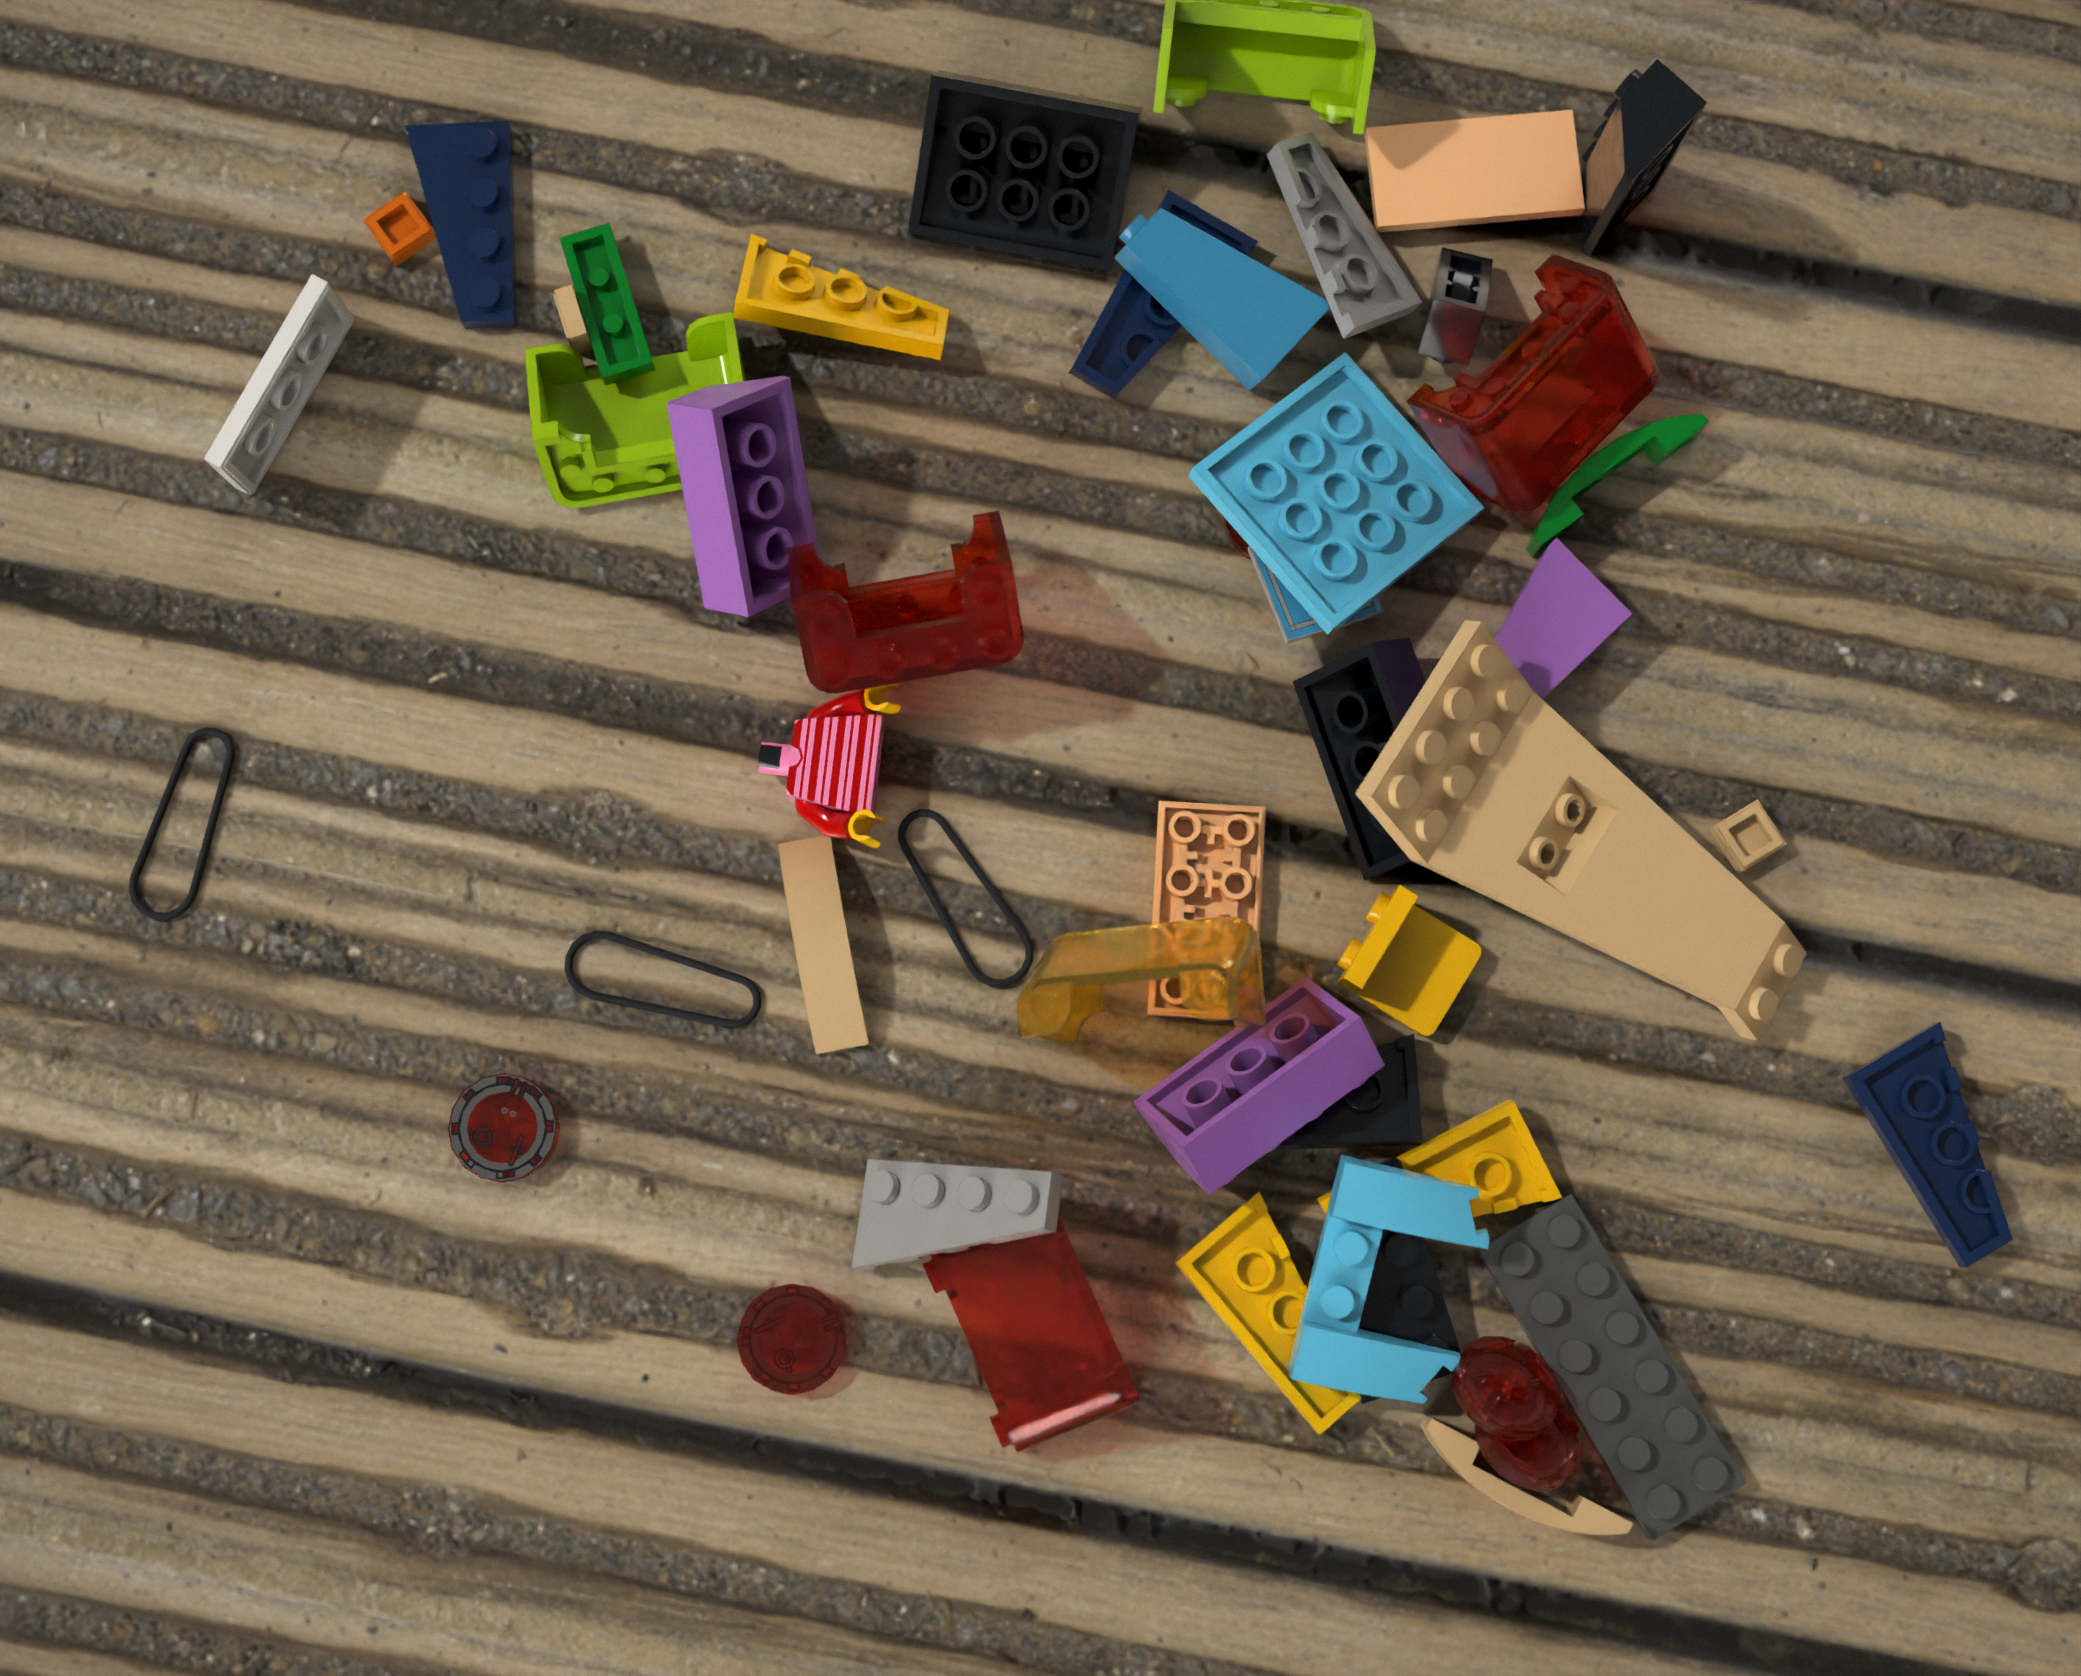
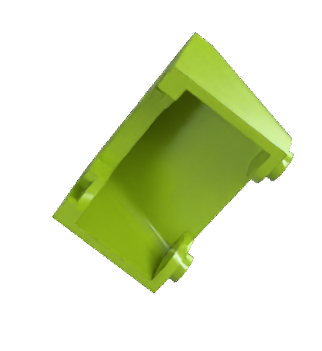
M733 311L705 316L690 324L686 331L688 351L652 357L655 371L606 386L601 377L599 367L586 369L580 353L571 346L548 344L524 349L532 442L550 494L555 502L565 507L583 508L682 490L667 402L704 387L746 381Z

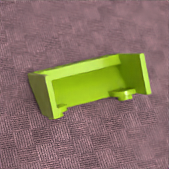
M1166 0L1153 112L1164 113L1165 102L1179 107L1194 106L1197 99L1207 96L1208 90L1310 101V107L1319 112L1321 120L1330 123H1347L1352 118L1353 134L1364 135L1376 55L1372 13L1366 9L1351 5L1305 0Z

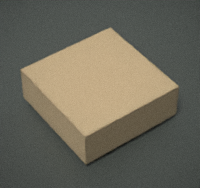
M568 285L555 289L553 297L570 346L580 354L592 351L591 340L573 286Z
M1758 799L1709 828V831L1737 874L1787 845Z

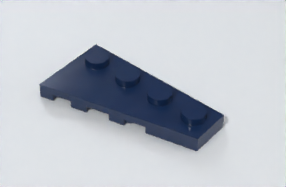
M488 121L406 125V133L462 325L465 329L517 326L512 128L509 122Z
M1170 190L1167 191L1157 209L1158 211L1162 208L1245 255H1248L1259 242ZM1124 270L1071 367L1069 374L1114 399L1182 325L1130 273Z
M1938 1022L1928 1026L1844 1076L1843 1080L1959 1267L1967 1268L2012 1241L2013 1238L1991 1172L1985 1169L1977 1145L1980 1139L1974 1121H1969L1959 1091L1963 1088L1956 1067H1951L1943 1043L1947 1040L1941 1023Z

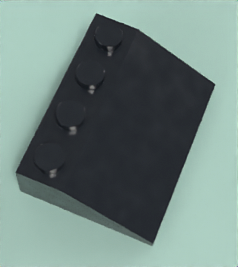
M937 71L931 75L908 233L1111 271L1143 108L947 71Z

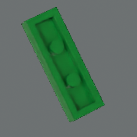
M610 223L560 237L562 249L605 386L655 371Z

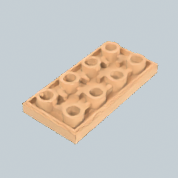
M1573 110L1366 127L1364 136L1374 224L1377 233L1582 215L1585 209Z
M1175 801L1158 802L1147 1016L1245 1021L1256 1013L1266 807Z

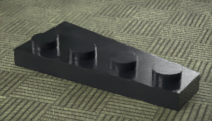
M1414 1034L1377 1046L1376 1048L1385 1066L1370 1076L1363 1085L1351 1090L1324 1110L1318 1118L1309 1121L1283 1140L1274 1150L1420 1145L1423 1139Z
M1398 1158L1379 1163L1403 1169ZM1383 1229L1358 1328L1458 1352L1462 1356L1425 1238ZM1443 1366L1430 1381L1454 1373V1370L1451 1372ZM1360 1394L1362 1399L1359 1401L1364 1404L1381 1397Z

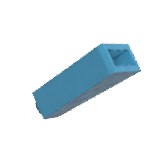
M1162 208L1149 221L1140 214L1119 236L1126 245L1114 259L1248 391L1260 383L1330 308L1328 302L1319 295Z

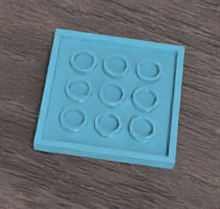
M1346 352L1196 464L1188 475L1327 635L1331 634L1474 520L1484 509V506Z

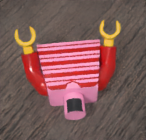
M876 678L865 689L842 694L811 709L805 719L795 720L792 745L770 742L761 743L758 773L788 776L786 795L791 802L795 803L797 814L826 837L857 840L872 848H878L881 844L880 841L869 836V831L874 824H887V819L875 814L885 730L882 715H875L877 711L887 714L899 713V704L885 702L887 692L892 688H899L897 682Z

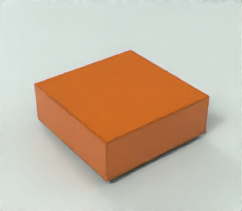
M406 191L363 219L395 266L437 239L434 229Z

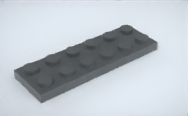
M1566 1194L1561 1199L1554 1201L1490 1240L1488 1249L1478 1247L1475 1249L1648 1539L1655 1540L1747 1484L1572 1194Z

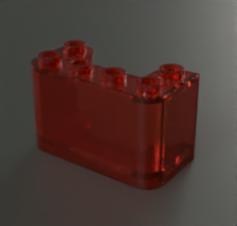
M1552 254L1535 271L1542 287L1545 288V291L1541 289L1534 296L1542 313L1478 378L1460 371L1453 378L1456 386L1443 391H1434L1431 385L1424 383L1406 401L1442 461L1472 494L1516 513L1529 512L1540 507L1554 490L1653 391L1661 376L1660 368L1612 276L1604 271Z
M999 511L973 515V530L969 538L962 544H950L954 569L849 587L845 563L835 564L834 566L826 564L818 557L814 543L788 547L791 601L805 670L810 683L817 690L827 694H839L992 667L1013 660L1023 647L1024 635L1012 560Z

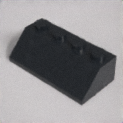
M1658 59L1643 74L1637 69L1633 70L1619 85L1613 94L1616 99L1602 116L1605 121L1592 136V139L1595 141L1581 157L1586 162L1581 173L1585 204L1582 215H1579L1581 250L1588 257L1659 185L1707 104L1701 96Z
M1409 637L1371 642L1293 681L1364 881L1417 864L1408 858L1355 794L1426 682Z

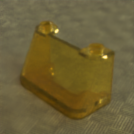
M1218 917L1075 931L1058 935L1048 945L1018 997V1037L1051 1043L1082 1041L1080 1029L1085 1020L1095 1013L1106 1012L1104 985L1179 978L1180 995L1183 1005L1193 1016L1210 1021L1234 1020L1236 1027L1267 1025L1261 946L1258 933L1251 924L1239 918Z

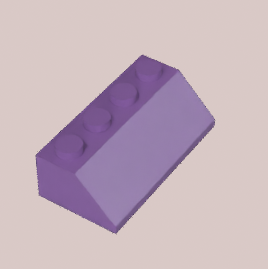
M779 376L708 386L667 402L704 608L750 617L822 582L821 562L790 377Z
M1304 977L1137 1098L1133 1103L1183 1171L1210 1195L1221 1186L1231 1182L1237 1174L1264 1154L1276 1149L1283 1140L1306 1123L1318 1118L1324 1110L1351 1090L1363 1085L1370 1076L1383 1068L1385 1064L1362 1018L1309 978Z

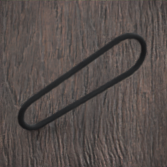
M205 727L196 730L186 739L131 873L128 889L131 901L141 914L150 919L166 921L179 917L191 907L197 896L235 753L232 740L225 732L217 728ZM206 735L216 736L225 744L227 750L226 759L189 894L184 903L175 910L166 913L154 912L145 907L139 899L137 892L138 878L193 743Z
M919 809L909 813L899 826L898 842L968 970L979 982L991 987H1007L1017 983L1028 973L1033 962V944L1029 934L948 822L939 813L930 809ZM929 817L942 827L1022 938L1026 948L1025 960L1021 969L1013 976L1005 979H992L983 975L975 966L907 843L906 830L914 819Z
M595 930L583 934L571 944L565 957L564 970L569 984L577 993L589 999L731 1028L748 1025L756 1018L761 1008V995L758 987L752 980L609 931ZM596 938L608 939L741 983L751 991L753 1007L744 1018L730 1020L591 991L583 987L575 978L572 969L573 958L578 948L585 942Z

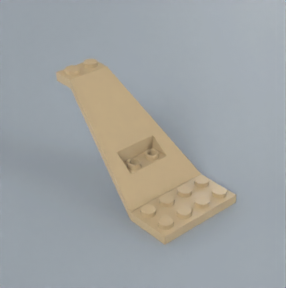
M1464 621L1355 793L1411 861L1717 1006L1740 1037L1759 1040L1769 1020L1775 1015L1780 1000L1793 977L1799 972L1802 961L1807 954L1789 927L1777 914L1532 690L1485 625L1480 621Z

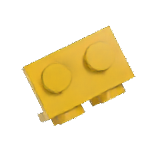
M1399 885L1390 896L1381 892L1365 917V920L1372 923V926L1362 942L1353 937L1336 964L1344 969L1336 984L1417 1034L1429 1036L1438 1028L1481 956V947L1470 938L1414 905L1419 896Z

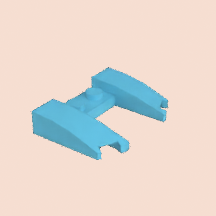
M1341 1155L1288 1364V1371L1292 1380L1374 1397L1423 1404L1428 1400L1427 1394L1422 1391L1443 1366L1452 1372L1459 1364L1460 1354L1438 1347L1359 1329L1358 1327L1383 1229L1488 1249L1490 1243L1488 1231L1486 1228L1475 1229L1469 1200L1480 1197L1477 1187Z

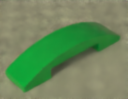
M1692 414L1656 421L1637 428L1600 449L1585 461L1559 489L1536 524L1526 551L1533 558L1548 547L1556 538L1559 539L1574 528L1584 515L1574 501L1642 451L1657 467L1697 438L1709 423L1707 418L1703 414Z

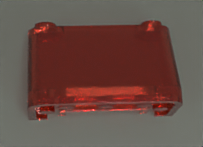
M1059 1215L1056 1232L998 1244H979L968 1247V1250L954 1253L941 1252L931 1254L932 1260L923 1263L934 1292L937 1294L944 1290L946 1291L999 1413L991 1416L990 1420L1003 1448L1013 1444L1016 1452L1021 1453L1141 1402Z

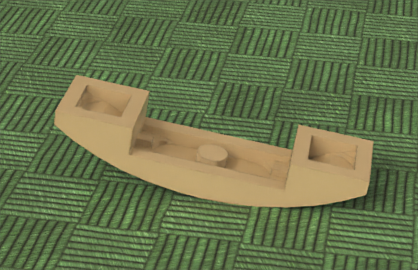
M822 835L778 844L784 890L815 1053L819 1055L870 1045L843 908L832 837Z
M1423 1415L1419 1425L1428 1441L1444 1461L1466 1482L1509 1510L1535 1522L1569 1532L1590 1535H1617L1630 1532L1633 1526L1632 1522L1574 1492L1571 1493L1562 1512L1472 1465L1480 1449L1479 1443Z

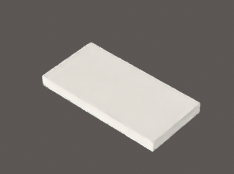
M313 274L308 279L204 457V460L234 488L250 496L255 493L355 321L354 316L331 285Z

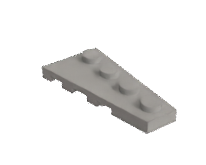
M1310 132L1277 142L1267 154V158L1342 338H1348L1411 314L1422 303L1420 297L1314 134Z
M867 1159L851 1268L867 1271L880 1268L882 1264L892 1262L906 1263L920 1260L922 1256L968 1250V1247L979 1244H998L1056 1232L1063 1175L1051 1171Z

